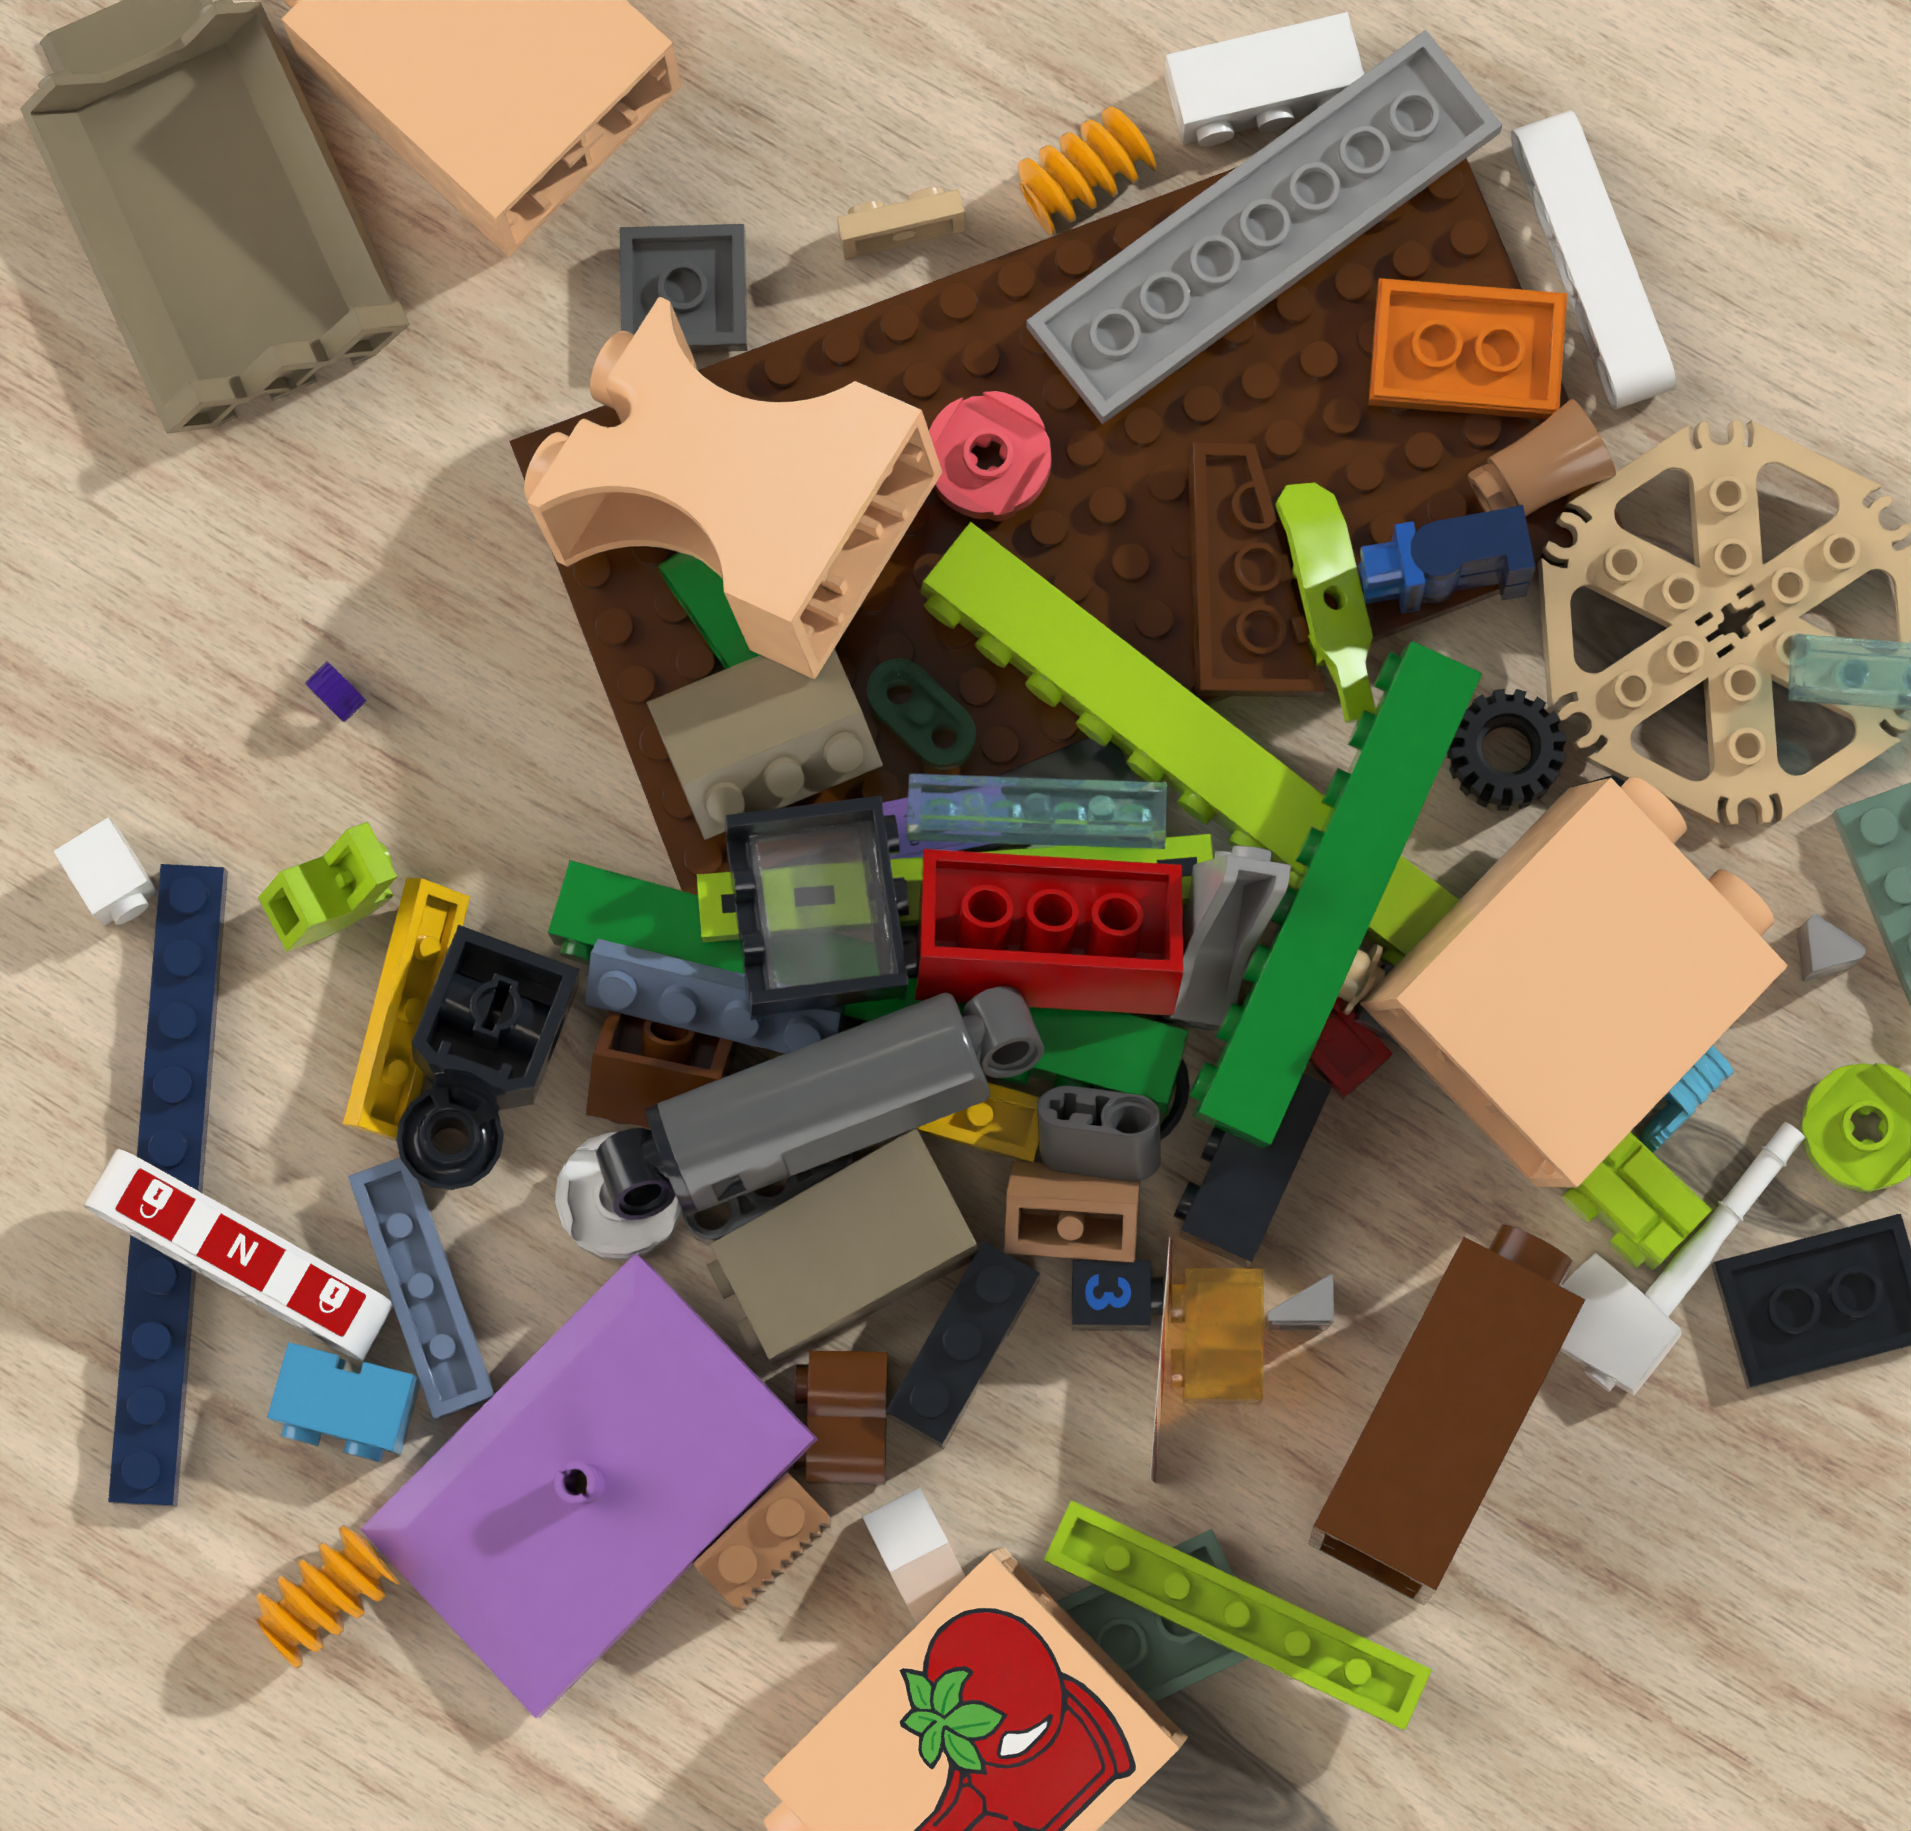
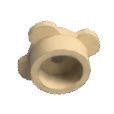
M1375 944L1369 954L1358 950L1337 996L1344 999L1340 1007L1341 1013L1349 1015L1355 1004L1359 1000L1362 1001L1384 978L1385 970L1377 966L1383 952V947Z

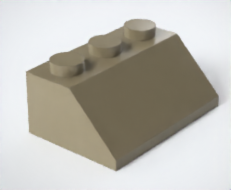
M835 649L815 680L759 655L647 702L704 840L725 832L726 815L782 808L883 766L861 707Z

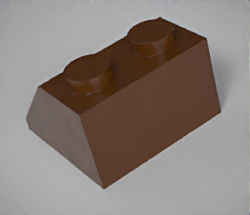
M609 1010L592 1056L586 1115L608 1119L617 1124H632L650 1128L645 1108L730 1076L737 1042Z

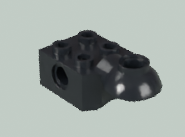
M458 925L412 1040L413 1061L433 1084L432 1089L427 1090L411 1101L399 1120L396 1137L401 1161L412 1176L430 1187L455 1190L472 1186L491 1172L501 1156L504 1138L498 1115L499 1111L534 1104L578 990L579 968ZM454 1128L466 1135L468 1143L458 1153L444 1154L438 1151L432 1144L435 1135L442 1129Z

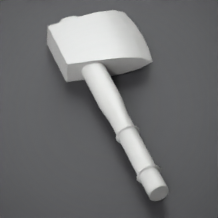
M1784 1122L1767 1145L1761 1146L1762 1151L1726 1197L1722 1201L1717 1202L1719 1206L1704 1225L1681 1247L1645 1294L1597 1253L1593 1254L1577 1268L1561 1287L1586 1300L1560 1351L1586 1367L1584 1373L1605 1390L1610 1392L1614 1385L1635 1396L1682 1336L1681 1329L1669 1318V1315L1709 1266L1721 1244L1738 1222L1744 1221L1743 1216L1782 1166H1787L1786 1161L1804 1140V1135L1791 1124Z

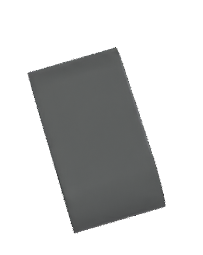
M1060 1086L1050 1089L1039 1099L1037 1112L1040 1157L1043 1163L1050 1169L1063 1173L1129 1182L1149 1178L1159 1169L1161 1164L1160 1112L1157 1105L1149 1098L1114 1091Z

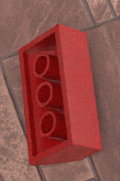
M924 849L916 942L918 976L915 978V1000L924 1001L942 993H950L955 998L956 1003H967L975 995L987 989L1010 986L1020 990L1028 1007L1174 1015L1184 972L1182 865Z

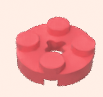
M999 391L983 392V396H972L966 400H963L962 397L947 405L933 421L929 433L942 469V474L934 488L943 502L955 511L976 519H990L996 522L1006 521L1012 518L1018 511L1034 502L1044 489L1051 470L1050 439L1039 414L1020 398ZM992 441L1001 445L999 456L1005 462L1000 467L990 466L987 470L978 468V458L971 453L972 449L976 445L987 448Z

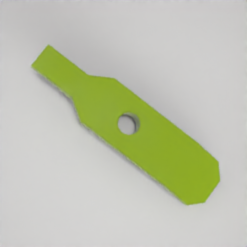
M1315 482L1286 485L1275 507L1286 531L1294 564L1292 575L1298 581L1310 632L1308 635L1310 642L1308 644L1314 665H1327L1337 686L1345 723H1354L1358 721L1363 710L1374 714L1376 708L1365 665L1373 634L1347 524L1333 493ZM1324 593L1334 597L1337 602V610L1327 606L1324 601Z

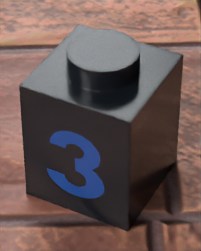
M1072 1260V1331H1149L1151 1315H1163V1276H1151V1260H1134V1262Z

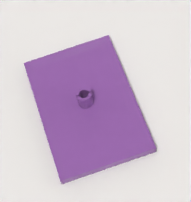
M635 1253L360 1530L535 1718H541L818 1438L640 1254ZM581 1473H584L587 1477L586 1490L588 1493L579 1494L575 1488L576 1479Z

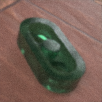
M894 658L882 662L873 670L867 683V697L872 712L922 762L935 769L950 770L961 766L970 758L976 745V729L972 717L920 665L908 659ZM902 685L907 687L912 695L906 703L894 704L887 697L891 688ZM941 729L952 731L957 737L956 742L949 748L937 747L932 741L933 735Z

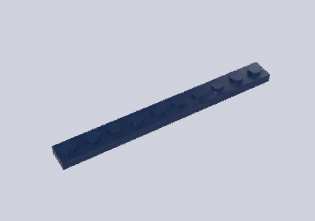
M161 864L137 1157L202 1193L228 871L224 867ZM131 1235L108 1502L113 1504L177 1507L196 1271Z

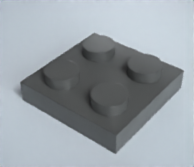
M744 224L620 227L621 331H627L635 335L658 297H662L671 302L691 353L748 351L746 236Z

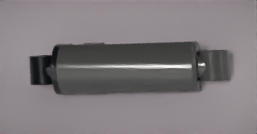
M1010 986L987 989L975 995L967 1002L962 1011V1016L953 995L942 993L645 1108L651 1130L631 1128L613 1134L600 1144L596 1152L597 1161L613 1211L619 1217L635 1220L654 1216L664 1211L673 1202L675 1196L685 1215L689 1216L982 1103L990 1096V1088L983 1071L988 1076L994 1078H1008L1019 1075L1031 1069L1039 1062L1044 1053V1046L1024 995L1019 989Z

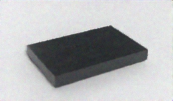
M1901 1213L1722 1259L1711 1264L1747 1389L1911 1346V1246Z

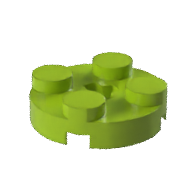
M1866 1063L1850 1064L1833 1070L1813 1088L1803 1107L1799 1131L1805 1137L1802 1143L1805 1147L1806 1155L1822 1176L1837 1186L1864 1194L1893 1187L1911 1176V1077L1891 1065L1875 1063L1874 1065ZM1854 1112L1862 1117L1874 1112L1880 1117L1881 1121L1876 1129L1882 1135V1138L1878 1143L1868 1138L1860 1142L1852 1135L1855 1126L1850 1121V1118Z

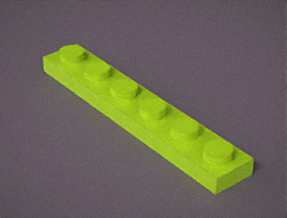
M1072 1500L1043 1559L1044 1562L1403 1731L1406 1730L1432 1672V1669Z

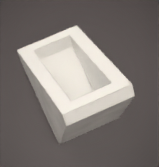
M921 1488L862 1517L916 1625L966 1577Z

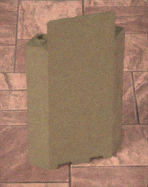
M122 0L54 30L40 41L54 73L46 76L39 82V89L20 110L167 434L218 427L237 418L234 408L239 404L251 401L263 394H269L272 401H275L318 382L314 373L319 368L331 365L341 358H350L352 364L356 365L376 356L410 325L261 2L233 3L232 0H217L214 2L212 0Z

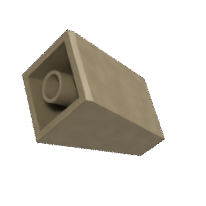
M916 1128L714 1241L710 1245L717 1260L706 1266L723 1299L736 1294L747 1316L737 1321L736 1324L752 1356L754 1357L765 1351L771 1364L774 1365L967 1265L973 1260L978 1249L973 1235Z

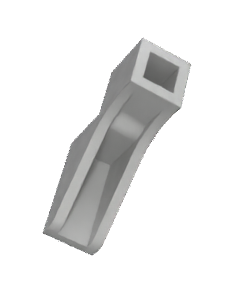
M1233 846L1232 852L1217 851L1215 852L1214 859L1193 865L1183 933L1184 972L1174 1015L1156 1014L1155 1021L1218 1031L1231 1002L1237 1004L1246 964L1253 948L1287 890L1291 865L1271 862V851L1249 846Z

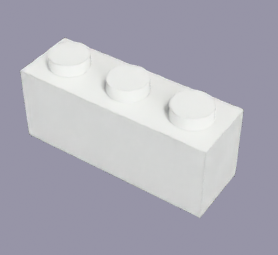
M1348 12L1167 54L1165 64V80L1182 145L1198 141L1200 146H1214L1232 139L1235 132L1258 127L1261 132H1273L1284 129L1293 124L1295 118L1309 115L1364 75Z

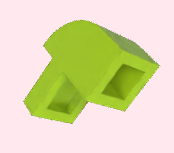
M365 822L346 829L323 856L280 871L257 898L286 952L327 938L375 912L393 897L389 886L397 878V875L392 867L389 851L383 843L378 841L370 824Z

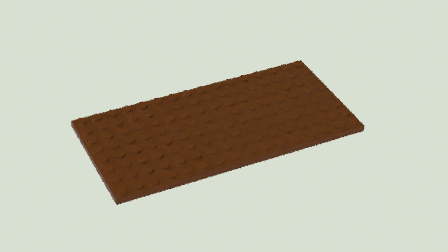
M1467 158L1103 425L1029 332L1027 320L1235 168L697 370L713 384L730 393L766 402L808 400L829 394L856 381L921 409L928 430H930L938 414L950 403L962 397L963 400H966L972 396H983V392L999 391L1020 398L1029 404L1039 414L1050 439L1051 470L1044 489L1034 502L1018 511L1012 518L1006 521L996 522L990 519H976L965 516L943 502L933 487L834 648L861 707L883 766L782 808L881 796L882 803L996 779L999 774L1088 737L1076 725L1079 716L1060 701L1056 707L1043 702L1026 687L1025 683L1029 679L1028 676L1010 662L1005 668L996 665L975 647L974 644L979 638L959 623L954 629L949 628L931 615L924 607L928 599L920 593L923 581L970 522L1196 696L1188 448L1193 442L1253 443L1256 445L1277 519L1274 525L1283 555L1287 554L1291 571L1294 564L1286 531L1275 507L1286 485L1315 482L1334 494L1347 524L1357 571L1358 564L1361 562V547L1391 542L1395 524L1414 521L1415 531L1417 532L1423 525L1433 521L1485 512L1469 483L1467 474L1482 465L1488 464V457L1513 444L1543 423L1544 419L1368 405L1376 295L1379 278L1523 290ZM1562 381L1560 408L1569 401ZM604 405L509 441L524 481L533 455L548 436L555 432H561L570 436L582 419H587L608 428L616 427L622 424L616 410ZM994 441L987 448L976 445L971 453L978 458L977 467L983 470H987L990 466L1000 467L1005 462L999 456L1001 445ZM1600 482L1580 488L1526 516L1535 563V570L1530 582L1539 579L1537 562L1541 558L1550 565L1564 568V563H1555L1547 559L1541 551L1548 541L1563 548H1570L1572 546V533L1555 522L1562 512H1569L1581 517L1587 523L1586 518L1576 510L1565 508V506ZM1615 508V510H1614L1615 520H1616L1617 524H1618L1623 530H1625L1624 527H1623V524H1622V522H1621V520H1620V517H1619V515H1618V513H1617V510H1616V508ZM649 546L622 547L596 553L568 567L558 563L555 559L681 890L698 895L697 874L730 872L724 832L704 840L647 702L721 672L725 668L676 599L657 567L676 554L677 551ZM1295 578L1291 581L1300 615H1304L1308 627L1298 581ZM1499 585L1459 590L1448 600L1438 604L1422 601L1419 611L1402 614L1398 599L1365 604L1373 634L1371 643L1500 594ZM1324 593V601L1327 606L1337 610V602L1334 597ZM1231 696L1196 697L1205 704L1210 705ZM858 831L756 844L760 870L784 868L859 839Z

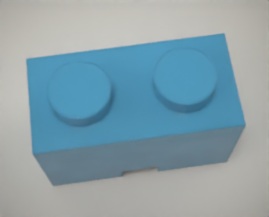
M288 1342L267 1416L268 1419L283 1424L281 1437L314 1446H319L321 1435L346 1441L343 1453L380 1463L384 1451L401 1455L421 1384L419 1378L413 1374L363 1362L360 1374L345 1370L347 1360L341 1359L339 1355Z

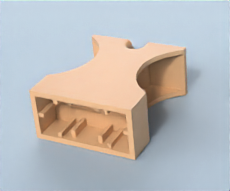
M658 297L635 335L627 331H619L605 343L592 370L590 380L592 398L601 404L615 409L622 424L608 428L587 419H582L570 436L561 432H555L548 436L533 455L526 473L524 492L528 500L527 503L556 561L567 567L596 553L629 546L660 547L688 554L701 560L723 579L725 596L749 650L815 680L942 474L921 409L856 381L829 394L794 402L757 401L730 393L716 386L697 371L695 360L671 302Z

